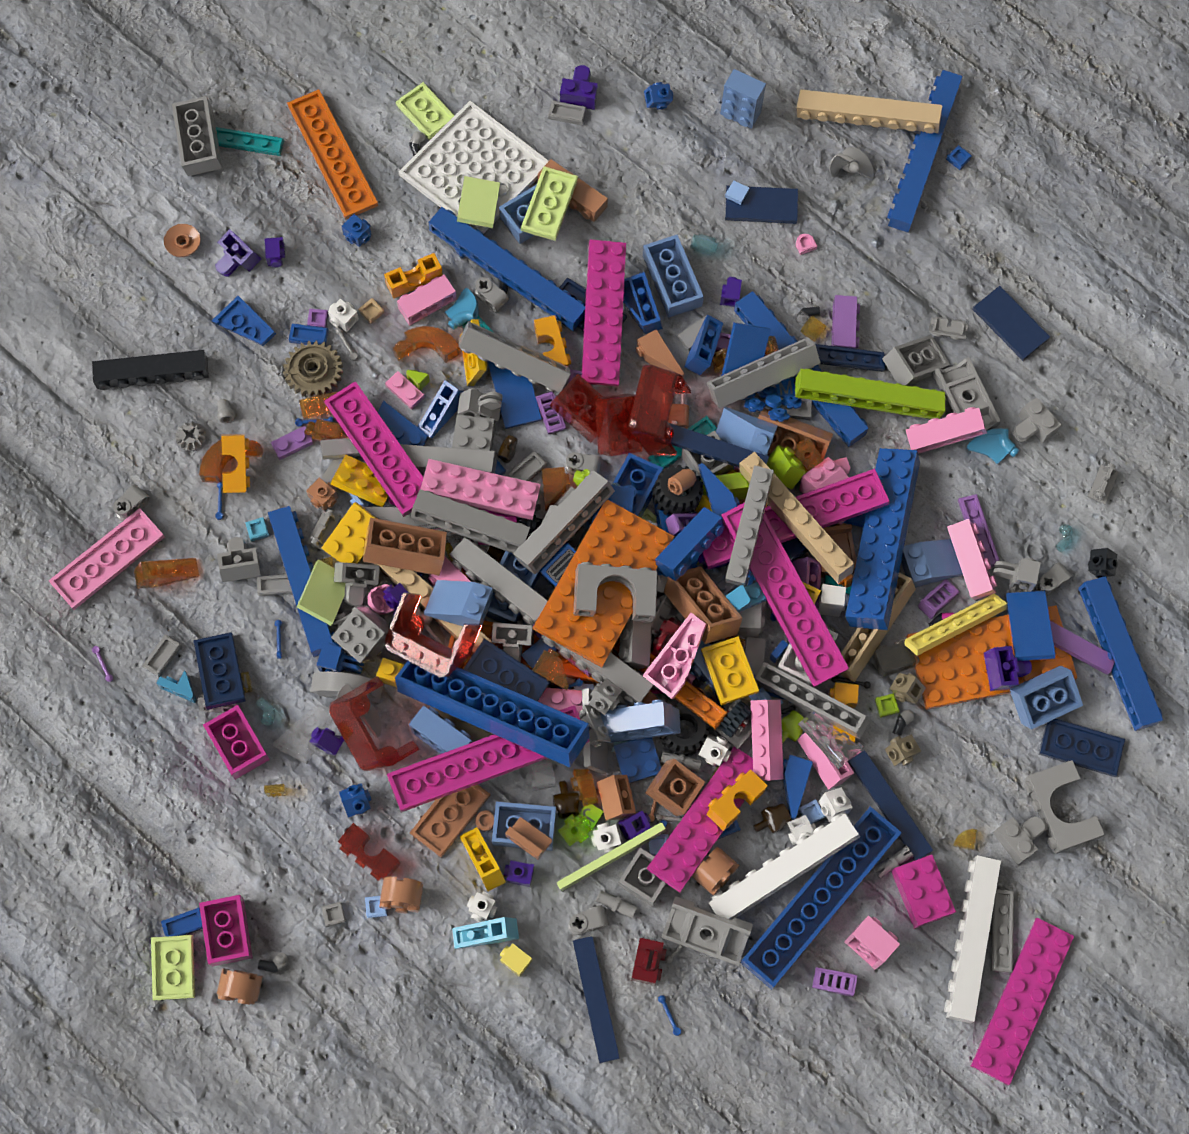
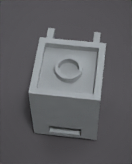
M355 607L331 637L359 663L374 662L376 660L381 664L382 658L379 655L393 639L398 644L402 642L396 636L398 631L370 607Z

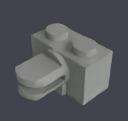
M470 388L460 393L457 414L493 418L496 423L499 421L503 396L497 392L483 394L478 389Z
M1036 397L1021 409L1018 417L1022 422L1016 425L1013 435L1020 442H1025L1035 435L1041 443H1044L1057 433L1061 424Z
M231 538L227 543L228 552L217 554L222 582L261 576L256 548L246 549L245 541L242 538Z
M1021 558L1019 563L1015 564L996 561L993 575L1009 579V591L1031 592L1037 584L1041 563L1036 562L1033 558Z
M344 562L335 563L334 582L345 583V603L351 606L362 604L364 588L367 585H378L379 566Z
M493 623L492 643L503 644V651L521 662L522 646H532L534 644L535 630L532 629V625Z
M1012 817L998 827L993 834L1018 865L1038 850L1032 841L1044 832L1045 824L1040 818L1031 817L1019 825L1015 818Z

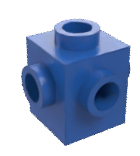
M657 82L644 90L647 108L662 110L667 108L673 101V91L670 89V84Z
M355 214L341 226L347 241L351 244H356L358 247L363 243H367L371 238L370 224L365 219L361 220Z
M362 783L351 785L347 789L339 791L348 818L357 814H363L371 809L369 801L372 798L369 790H364Z

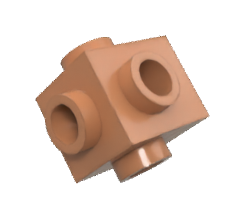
M320 477L306 492L313 506L326 511L336 504L338 498L337 489L330 485V482L325 483Z

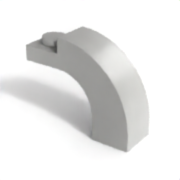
M317 672L313 674L311 693L324 697L337 696L341 687L348 683L357 699L380 704L383 685L371 681V678L343 672Z

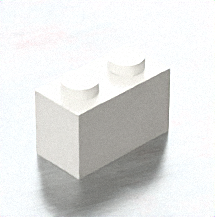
M823 584L819 594V614L839 617L841 612L845 611V607L848 604L849 594H845L846 587Z

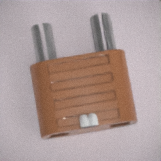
M663 393L662 404L659 409V425L662 420L686 429L689 428L687 394H685L684 404L683 394H681V404H668L669 394L666 393L665 404V393Z

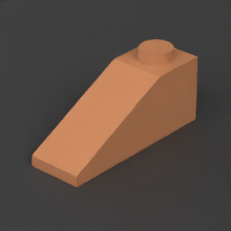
M657 330L637 339L636 351L640 357H643L647 363L679 383L684 381V372Z

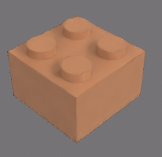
M673 758L664 763L645 793L675 816H680L686 813L705 781Z

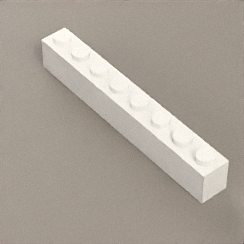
M838 814L830 820L831 823L827 826L821 825L813 831L814 834L809 838L805 836L796 842L797 845L792 849L788 847L779 853L780 857L775 860L773 858L767 860L762 864L763 868L756 871L754 869L745 875L746 879L739 882L738 880L729 885L728 891L724 893L721 891L715 894L709 904L716 915L733 920V917H739L860 838V835L846 814L842 816Z
M977 855L969 862L968 872H971L970 880H967L965 884L967 898L963 900L961 907L964 916L963 920L960 919L958 931L961 932L960 939H957L955 943L957 957L956 960L953 959L951 971L954 972L953 980L950 979L948 984L950 998L946 1000L944 1012H947L946 1018L970 1024L975 1021L1001 864L1000 860Z

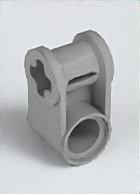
M482 277L476 281L475 294L491 311L496 313L509 301L507 294L488 278Z
M572 452L566 458L565 469L572 475L575 474L576 470L583 472L584 469H588L590 473L594 470L600 475L602 457Z
M136 484L129 487L113 505L118 519L124 521L139 508H144L150 501V496Z
M1058 562L1040 578L1035 586V591H1045L1046 596H1048L1057 588L1063 586L1073 576Z
M596 906L573 915L568 924L570 932L580 935L608 926L603 906ZM575 920L583 923L580 929L577 926L573 927Z

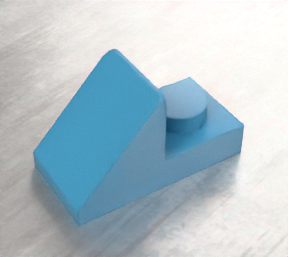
M757 582L746 587L740 585L725 596L738 613L766 601V597Z
M186 671L183 672L179 682L168 676L166 679L159 677L156 684L160 689L196 703L197 699Z

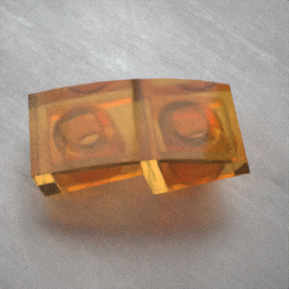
M337 392L299 400L303 418L307 419L321 414H330L331 412L324 401Z

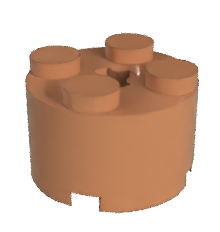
M716 847L708 855L709 857L701 863L693 874V878L713 896L728 882L729 876L740 866L719 847Z
M384 877L379 908H396L395 912L407 914L408 911L419 912L423 892L422 882L409 878L397 880V877Z
M222 968L217 989L218 999L230 1001L237 998L238 1003L255 1004V1001H258L263 976L238 970L229 971V969Z

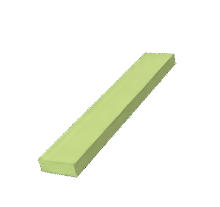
M663 823L655 825L557 882L561 892L665 833L666 828Z

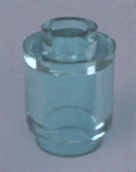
M694 234L690 248L694 249L695 252L711 256L717 252L719 243L716 242V238L703 234Z

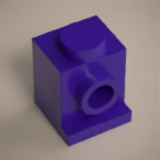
M283 237L265 238V258L268 267H280L283 265L282 258H285Z
M736 277L727 278V284L722 286L720 305L735 307V303L740 299L742 280Z
M401 583L395 586L391 584L383 591L385 594L383 598L386 604L395 610L393 613L395 616L399 614L401 602L408 593Z
M316 727L311 734L312 738L309 742L325 753L336 756L345 738L335 735L336 733L328 728L323 730Z
M637 811L636 814L617 822L626 840H631L651 828V820L647 813L643 811ZM633 821H636L637 823L636 828H634L632 825Z
M510 860V865H505L503 876L507 877V883L531 887L535 867L534 864ZM516 869L522 870L521 875H516L514 872Z

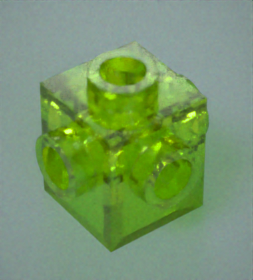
M572 814L564 820L566 825L558 830L567 844L571 846L577 841L581 844L590 836L587 833L592 829L590 828L591 823L586 816L582 817L579 814L575 817Z

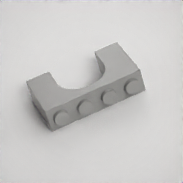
M590 562L578 564L575 570L573 615L593 617L596 612L597 588L605 582L616 581L624 584L632 594V620L653 621L656 616L657 571L646 567L632 569L630 566L612 567L610 564L599 566L593 565Z
M1073 760L1031 774L1024 779V787L1027 793L1031 794L1033 799L1032 806L1035 812L1039 813L1041 820L1045 824L1044 831L1047 832L1049 837L1048 844L1052 850L1054 849L1055 854L1099 839L1104 835L1097 816L1077 823H1066L1058 819L1052 812L1050 798L1053 791L1076 783L1080 779Z

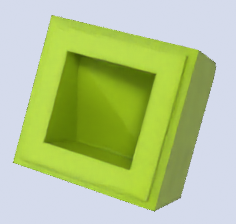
M417 370L406 371L407 380L419 390H422L430 382L429 374Z

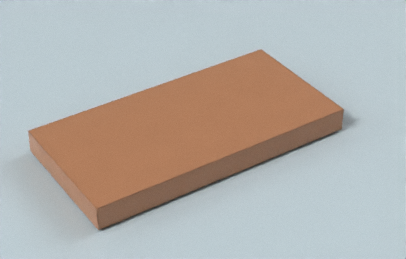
M477 784L436 799L410 831V834L442 858L491 794Z

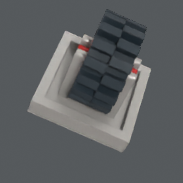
M740 699L724 704L723 706L728 715L716 729L711 727L737 749L752 734L751 708Z

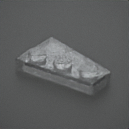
M320 703L316 704L277 739L272 746L307 764L317 748L309 742L312 738L313 730L316 727L323 730L328 728L336 715L335 711Z
M814 711L798 724L837 769L842 767L864 747L859 742L856 744L849 739L850 736L843 732L841 734L835 730L833 724Z

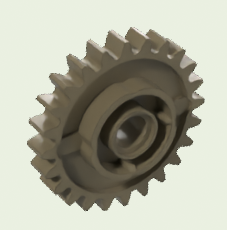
M308 341L307 346L301 343V348L294 347L295 352H289L290 358H285L287 364L283 365L285 381L289 383L290 389L294 388L295 394L301 392L302 397L308 394L310 399L313 394L317 398H319L320 393L326 396L327 390L332 393L331 387H338L336 381H341L340 375L343 374L341 369L343 368V363L340 362L341 357L337 356V350L332 351L331 345L326 347L325 342L318 345L317 341L313 345ZM313 367L317 368V370L313 372L309 371Z

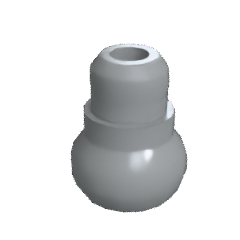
M220 399L217 402V418L222 423H229L234 420L235 412L231 409L228 400Z

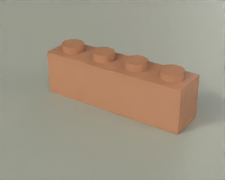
M552 159L545 165V167L572 174ZM541 169V171L538 173V180H539V177H540V175H541L542 169ZM578 178L569 207L579 211L584 218L595 222L608 207V198Z

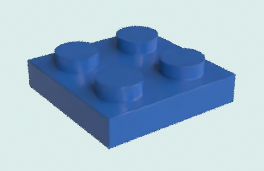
M652 737L636 739L613 746L621 774L628 776L629 783L656 776L660 771L661 765Z

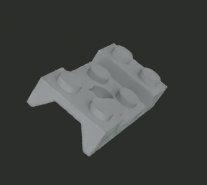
M969 357L947 369H935L933 377L940 391L943 390L945 392V396L954 413L965 412V409L970 407L980 408L986 431L998 427L1000 419ZM969 393L972 399L965 400L962 394Z
M675 896L661 938L739 966L753 924L733 917V920L726 919L694 907V902ZM708 929L712 935L704 936L701 930Z

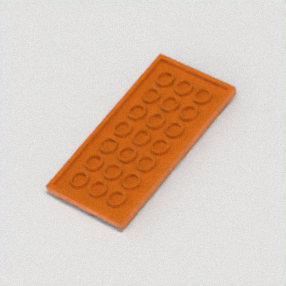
M607 499L532 629L592 663L603 667L633 612V597L630 590L624 584L608 581L597 588L596 612L593 617L573 615L575 570L578 564L590 562L593 565L599 566L602 564H610L612 567L630 566L632 569L646 567L656 571L658 566L655 559L671 543L674 536Z
M1057 605L1048 607L1050 621L1063 627ZM1008 615L989 618L918 656L910 650L917 678L926 687L922 694L926 710L1010 693L1009 689L990 691L983 654L994 647L1012 646L1013 650ZM916 633L907 634L906 637L908 638ZM1054 646L1055 659L1029 660L1032 670L1028 675L1018 677L1019 684L1059 666L1071 670L1076 680L1078 677L1071 655Z

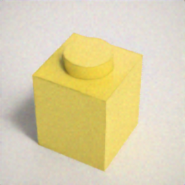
M513 943L510 947L507 945L500 953L502 957L500 959L501 963L519 977L532 962V958Z

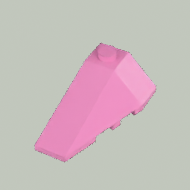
M690 613L643 674V677L671 699L677 695L686 682L707 624Z

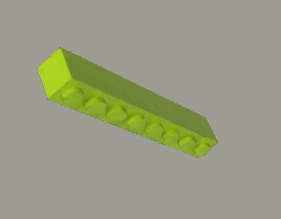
M800 369L796 376L795 397L926 419H940L945 412V392L936 389L929 390L917 386L911 387L899 383L893 384L881 380H868L863 377L856 378L844 374L838 375L811 369Z

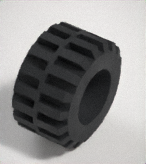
M672 465L669 466V469H663L662 473L658 475L653 489L654 503L658 504L657 508L659 510H664L663 514L665 515L668 513L671 515L691 514L699 505L704 491L702 489L704 485L703 482H700L701 477L699 475L696 476L694 485L685 491L687 494L685 496L675 495L668 488V479L683 469H689L687 466L682 468V465H677V467Z
M677 703L675 708L679 709L680 720L691 722L696 728V733L687 739L680 738L676 734L660 736V739L663 740L662 744L664 747L667 746L670 752L672 750L675 751L676 755H679V753H683L685 756H688V753L693 755L703 747L709 734L710 725L686 706Z

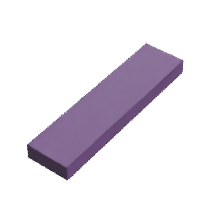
M977 494L959 498L958 503L964 520L969 519L972 523L977 524L979 534H977L978 540H982L985 547L984 557L988 558L991 567H994L995 562L1000 560Z
M1050 621L1055 647L1106 675L1110 674L1115 661L1108 658L1107 651Z

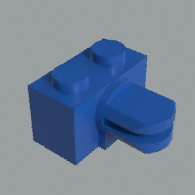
M323 643L317 662L320 672H343L345 670L358 674L362 673L363 668L360 666H364V663H359L354 657L347 656V653H344L343 648L337 643Z

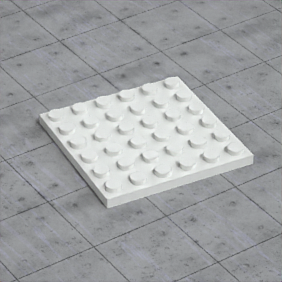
M469 101L399 171V176L440 208L443 207L454 212L456 217H458L464 176L500 182L494 218L495 223L500 218L499 207L525 192L538 179V173L548 163V160L473 102ZM470 224V227L480 230L483 234L489 229V227Z

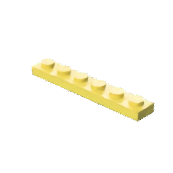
M992 594L906 638L905 646L918 656L1005 611L1008 603L996 594Z

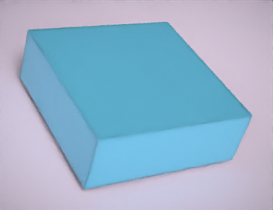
M264 517L245 522L251 542L270 536Z

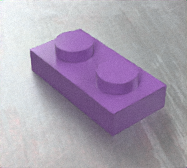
M305 426L271 442L279 460L313 444Z

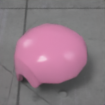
M388 584L374 587L367 596L370 608L380 615L394 611V609L386 604L383 598L385 595L383 591L389 586Z

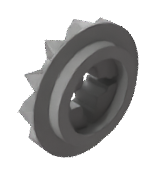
M193 421L191 423L185 422L184 425L178 427V431L175 433L177 444L182 449L188 451L198 449L206 439L203 427ZM185 432L190 434L193 432L195 439L191 437L187 439Z

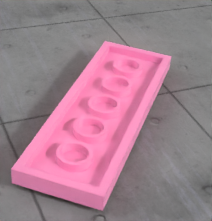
M428 459L421 490L430 491L441 497H448L461 504L464 503L477 508L533 520L541 484Z
M139 508L52 577L49 582L69 606L75 610L165 538V536Z

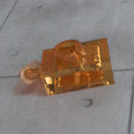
M317 419L316 423L310 421L304 432L307 435H312V439L331 440L341 439L343 429L338 423Z
M574 769V777L570 778L573 791L580 792L579 800H582L583 806L599 803L592 774L589 773L588 769ZM577 781L578 786L574 787L573 782Z

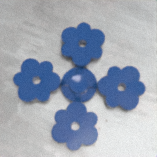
M769 386L757 392L760 397L766 398L765 403L757 398L746 399L744 407L748 408L751 412L762 411L766 404L773 408L768 412L770 419L783 422L788 420L790 415L787 413V410L777 407H780L782 404L789 409L800 408L802 400L795 397V395L784 396L783 400H781L776 392V388Z

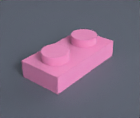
M399 371L385 382V386L411 410L425 398L424 394Z

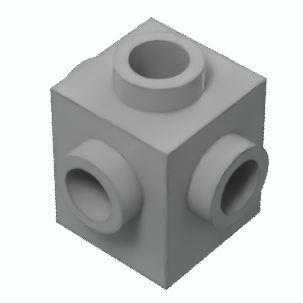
M606 679L600 687L596 685L590 693L592 699L589 705L605 715L609 709L613 711L620 702L617 698L623 690Z

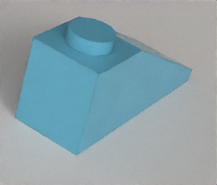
M502 917L452 928L455 949L519 939L517 918Z

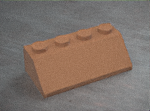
M763 408L758 419L778 425L768 456L780 445L784 448H791L795 452L796 458L810 469H813L824 460L833 433L793 418L783 422L773 421L768 414L771 410Z

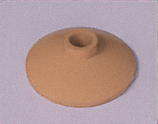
M177 224L171 227L164 236L166 250L175 257L190 256L196 252L200 245L198 231L188 224Z

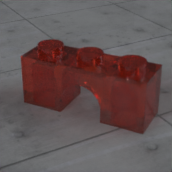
M353 823L338 840L341 846L339 849L347 856L353 855L356 858L354 862L364 869L366 866L370 869V875L378 882L380 879L384 880V877H390L401 864L400 861L385 848L376 856L366 855L364 848L370 837Z

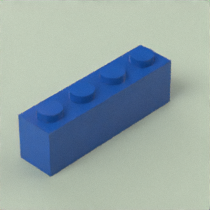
M704 507L655 559L658 571L674 581L683 576L689 566L698 560L702 552L710 547L715 538L723 533L724 524L722 517Z

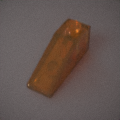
M196 558L140 562L134 570L137 589L159 587L200 576Z

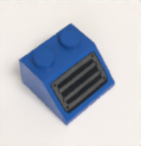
M566 542L539 572L556 587L576 551Z

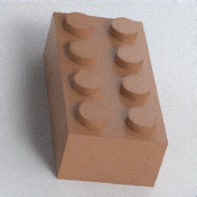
M370 517L366 532L363 562L439 576L444 562L447 532Z
M702 567L687 570L676 581L668 577L664 593L682 616L686 619L692 613L707 624L701 639L705 644L737 635L743 617Z

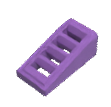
M554 392L537 396L538 408L548 435L566 429ZM554 407V409L546 412L544 411L545 409ZM554 414L557 415V416H555V417H552V418L547 419L548 416H551V415H554ZM559 421V424L553 426L549 425L550 423Z
M698 513L672 514L666 519L669 534L677 536Z
M945 579L921 600L918 608L932 619L960 591ZM942 588L946 589L951 595L949 596Z
M816 967L812 988L853 997L857 975ZM821 973L825 974L823 985H819ZM829 975L833 976L831 987L828 986ZM838 977L841 978L840 988H836ZM846 979L850 980L848 990L844 989Z

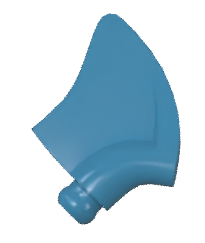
M465 288L454 305L445 311L446 315L451 319L448 322L449 327L455 330L457 327H461L466 322L471 321V319H477L479 307L474 294L468 288Z
M1002 428L988 430L987 434L975 437L967 445L968 450L986 455L996 464L1001 462L1008 454L1015 457L1019 452V449L1009 439V430Z

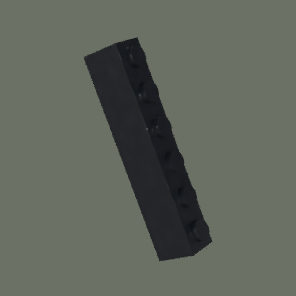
M205 350L92 361L93 383L100 390L209 378L208 357Z

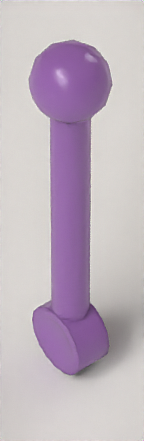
M94 646L92 652L96 654L104 670L106 681L111 682L113 676L109 674L100 655V648Z

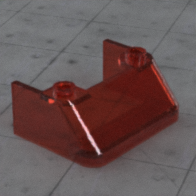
M644 365L642 367L629 426L631 432L648 455H676L677 451L670 443L674 436V430L668 422L674 394L691 393V389L680 374L655 365Z
M403 593L385 638L386 649L438 677L451 675L470 656L482 625L464 623L458 640L455 641L452 649L422 634L425 625L424 620L415 613L422 595Z
M378 676L339 697L329 705L330 716L357 764L364 771L392 766L420 750L413 740L398 749H395L393 746L377 749L360 716L367 713L370 709V701L367 694L384 685Z

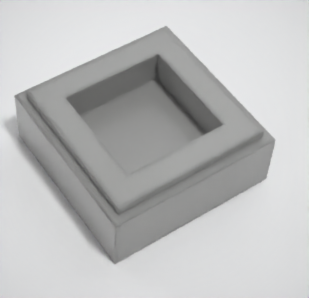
M342 902L321 907L326 927L346 922Z

